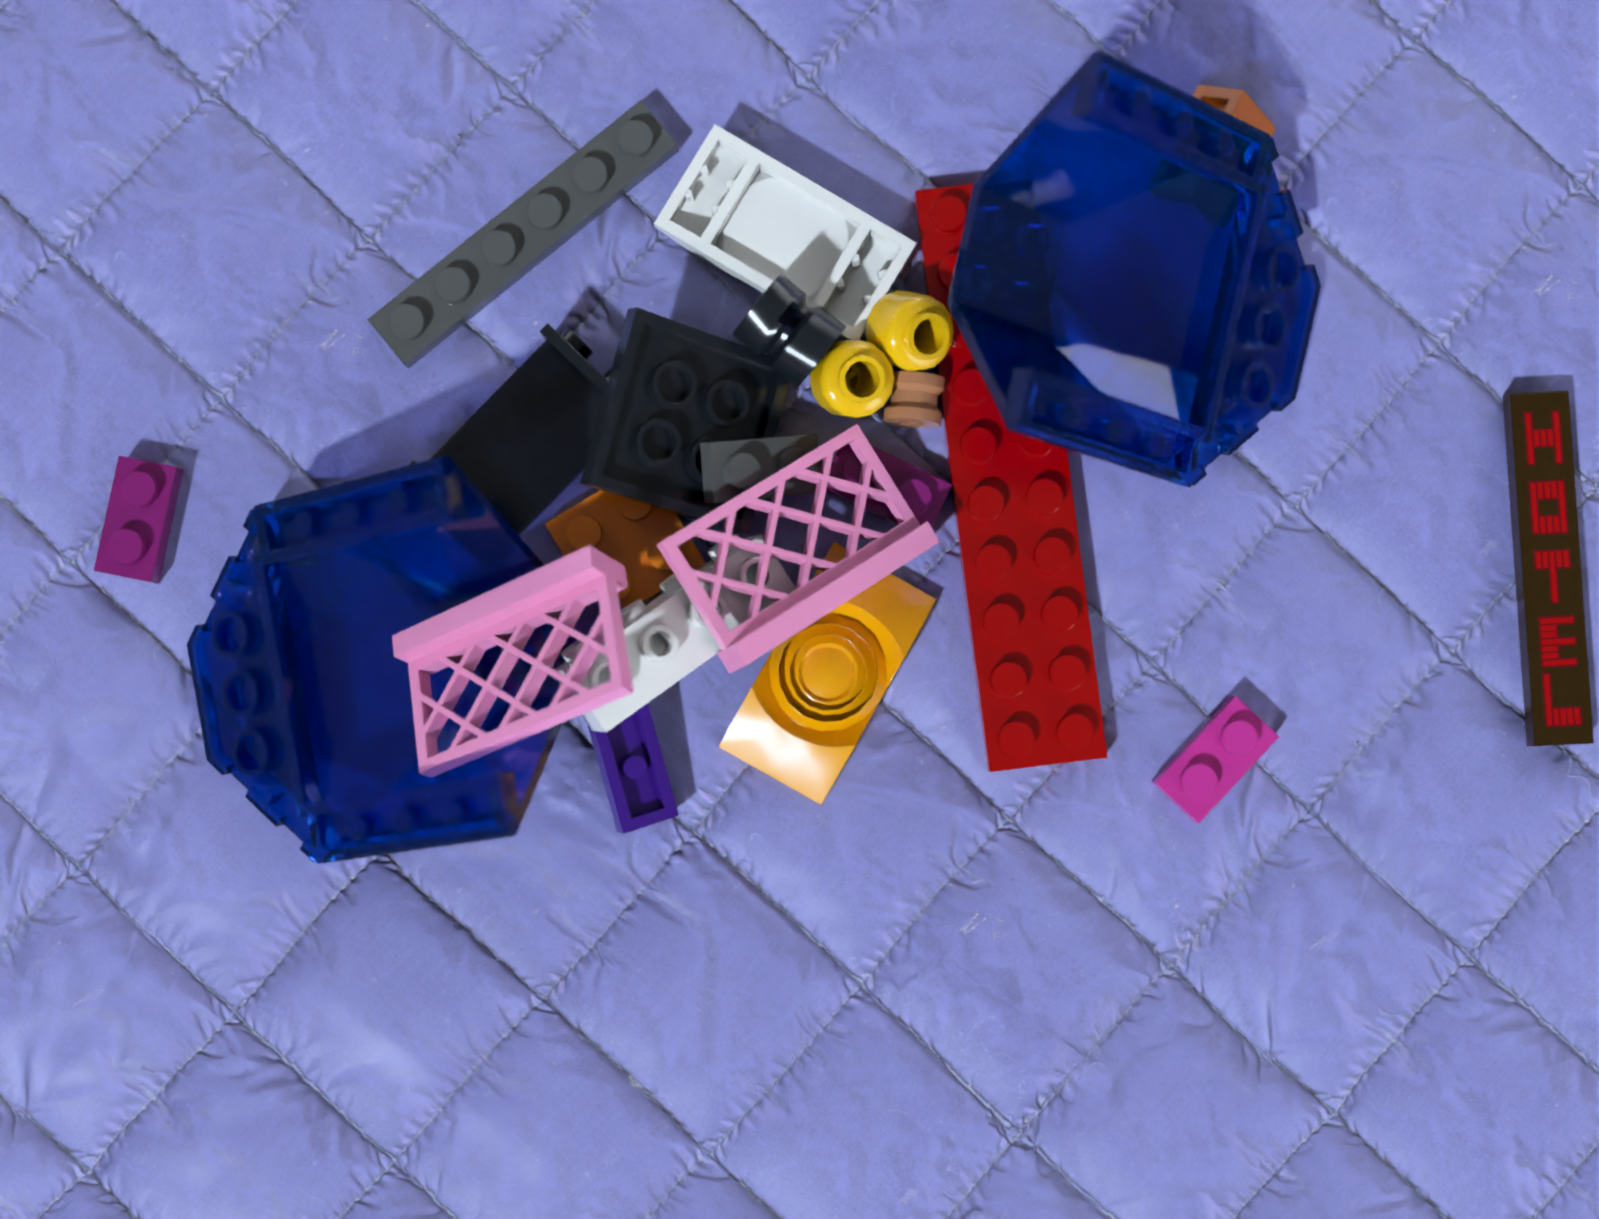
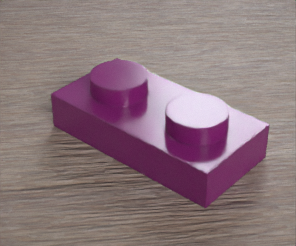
M849 444L838 450L831 464L829 476L858 483L862 464ZM872 446L919 524L922 525L928 521L932 527L952 484ZM870 479L869 487L876 488ZM827 487L826 492L854 505L855 494ZM869 498L866 499L865 511L896 526L899 525L886 503Z
M124 456L118 457L94 571L159 584L183 469Z

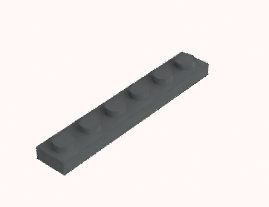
M640 100L367 320L401 362L409 369L679 152L676 142Z

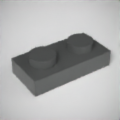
M817 434L700 443L704 503L728 502L818 447ZM819 462L807 468V470L819 473ZM792 477L785 482L783 496L815 493L816 484ZM773 490L758 499L772 498Z

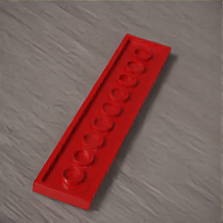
M1031 177L916 190L914 202L926 295L944 304L951 315L954 328L952 345L945 358L936 365V374L945 378L944 391L939 395L950 483L952 484L951 491L987 772L1108 758Z

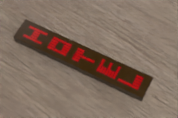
M1569 392L1510 393L1503 396L1526 742L1527 746L1594 743Z

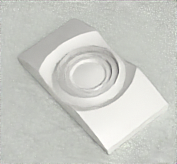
M716 124L713 125L654 222L655 228L714 268L744 281L762 293L768 289L781 273L806 293L805 305L808 308L822 306L846 326L838 337L842 340L861 339L866 329L867 317L873 305L884 295L888 294L917 245L915 241Z

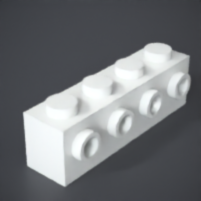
M738 533L732 534V536L740 537ZM762 534L744 538L759 543L763 542ZM719 543L707 551L712 560L699 568L698 571L713 574ZM729 546L723 577L754 585L760 554ZM770 557L764 588L789 594L796 587L778 559ZM672 574L659 584L664 593L645 606L643 601L639 599L621 610L634 693L582 714L581 716L591 731L608 732L712 658L717 652L721 651L720 646L675 574ZM700 582L708 595L710 584ZM720 587L716 609L729 630H732L747 620L752 595ZM762 598L759 612L776 601ZM577 640L564 649L561 655L566 661L555 668V670L567 675L584 643ZM601 652L598 653L581 684L588 689L611 680L607 655Z

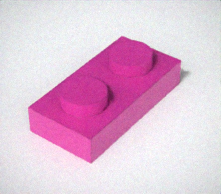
M1230 696L1151 782L1193 822L1200 823L1279 736L1236 696Z

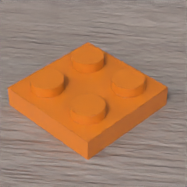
M602 490L544 523L563 556L590 545L625 566L628 588L618 592L622 609L639 599L645 603L663 592L659 584L674 573L658 549L657 544L684 528L676 513ZM692 539L678 546L691 569L698 570L706 564Z

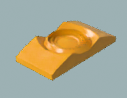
M833 542L824 560L834 563L840 562L844 559L846 548ZM817 570L814 577L818 576L824 571ZM889 574L773 648L723 737L719 748L822 805L882 696L907 655L936 599L893 574Z

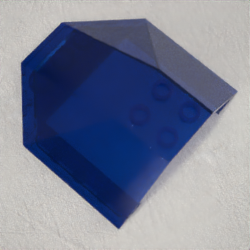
M1095 51L974 183L947 305L1009 431L1172 484L1190 488L1207 475L1205 468L1218 456L1231 455L1258 432L1257 423L1271 411L1281 412L1296 399L1321 283L1315 265L1305 264L1297 241V238L1304 231L1290 189H1280L1272 162L1279 157L1274 139L1270 137V134L1104 51Z
M449 456L430 459L255 505L244 522L243 527L249 532L238 555L228 556L210 594V597L215 600L205 624L195 626L187 642L207 761L221 775L231 773L248 790L245 798L276 827L285 825L303 842L300 850L312 862L317 864L517 835L562 723L432 778L419 774L408 663L394 657L392 635L544 566L541 560ZM547 623L536 628L523 651L537 659L554 626ZM566 643L552 666L553 669L566 661L561 655V652L566 649ZM497 645L486 650L474 673L487 680L504 648ZM519 658L502 690L516 697L533 665ZM448 667L430 675L432 698L437 701L439 700L455 670ZM548 674L530 707L537 711L549 707L561 686L558 680ZM469 680L453 711L466 718L483 687ZM497 697L480 728L487 732L499 728L511 704ZM448 718L437 738L438 753L449 749L461 725Z

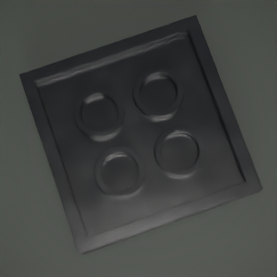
M638 307L629 308L580 484L698 520L726 503H704L700 443L775 437L790 381L772 367L771 355L765 353L756 355L748 347ZM743 507L736 511L732 531L749 534L755 510ZM724 519L716 523L715 526L722 528Z

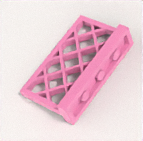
M856 424L657 544V547L720 646L721 651L717 652V655L730 674L761 657L938 544L940 540L928 521L922 525L919 524L859 425ZM847 444L850 445L862 464L858 483L829 476L834 452ZM821 461L819 473L807 470V468ZM793 477L816 484L811 513L781 505L787 480ZM870 479L876 488L869 487ZM827 487L856 495L850 524L821 516ZM773 490L771 502L758 499ZM869 498L886 503L899 525L886 533L861 527L866 499ZM747 507L768 513L762 543L732 536L736 511ZM779 516L808 524L803 554L773 546ZM724 519L722 532L708 529ZM819 527L848 535L844 559L840 562L834 563L813 557ZM693 537L719 543L713 574L691 569L678 546ZM859 538L872 541L857 550ZM729 546L760 554L754 585L723 577ZM770 557L800 565L794 591L787 594L764 588ZM811 568L824 571L808 581ZM700 582L710 584L708 595ZM720 587L752 595L747 620L732 630H729L716 609ZM762 598L776 601L759 612Z
M588 545L392 635L394 657L408 663L419 774L432 778L634 693L618 596L619 591L628 588L624 565ZM599 601L600 615L588 637L574 630L573 628L585 606ZM549 623L554 628L537 659L524 652L523 649L533 631ZM569 635L584 644L567 675H564L553 669L552 666ZM499 645L504 650L488 679L485 680L475 674L474 671L485 651ZM601 652L607 655L611 680L588 689L581 684L598 653ZM521 658L533 666L516 697L502 690V687L517 660ZM450 667L455 671L437 701L432 698L430 675ZM549 674L561 681L562 684L550 706L537 711L530 706ZM469 680H472L483 688L467 717L464 718L454 712L453 709ZM500 697L510 703L511 706L499 728L487 732L480 727L496 698ZM448 718L461 725L449 749L438 753L437 738Z

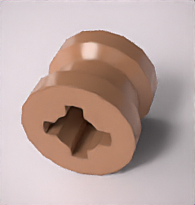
M894 371V384L890 404L884 408L883 422L908 428L940 427L942 413L937 408V397L944 391L945 378L926 372Z

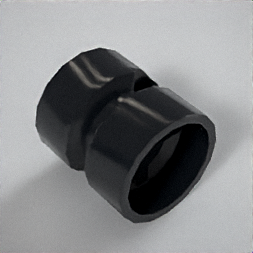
M780 273L732 335L756 355L770 353L772 355V367L798 387L823 358L846 326L822 306L808 308L805 305L806 293ZM783 325L789 326L793 331L790 334L786 333Z

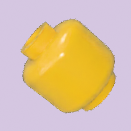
M902 290L884 295L873 305L867 317L865 329L867 342H871L884 351L892 367L917 372L933 368L945 358L952 345L954 332L951 315L944 304L929 295Z
M845 340L835 342L811 371L809 380L812 394L822 408L833 415L860 418L872 415L885 405L892 394L894 374L891 362L880 348L871 342Z

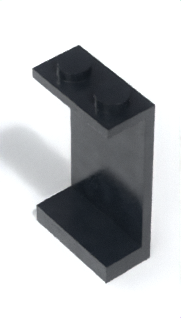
M547 323L539 331L545 339L544 343L423 466L413 460L397 476L482 560L491 565L583 472L611 369L604 375L598 372L587 361L593 354L592 350L569 328L560 335Z

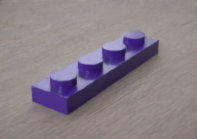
M599 601L585 606L573 628L574 630L583 635L590 633L600 615ZM569 635L565 642L566 648L578 639ZM648 703L608 732L591 731L588 726L617 832L625 834L679 816Z

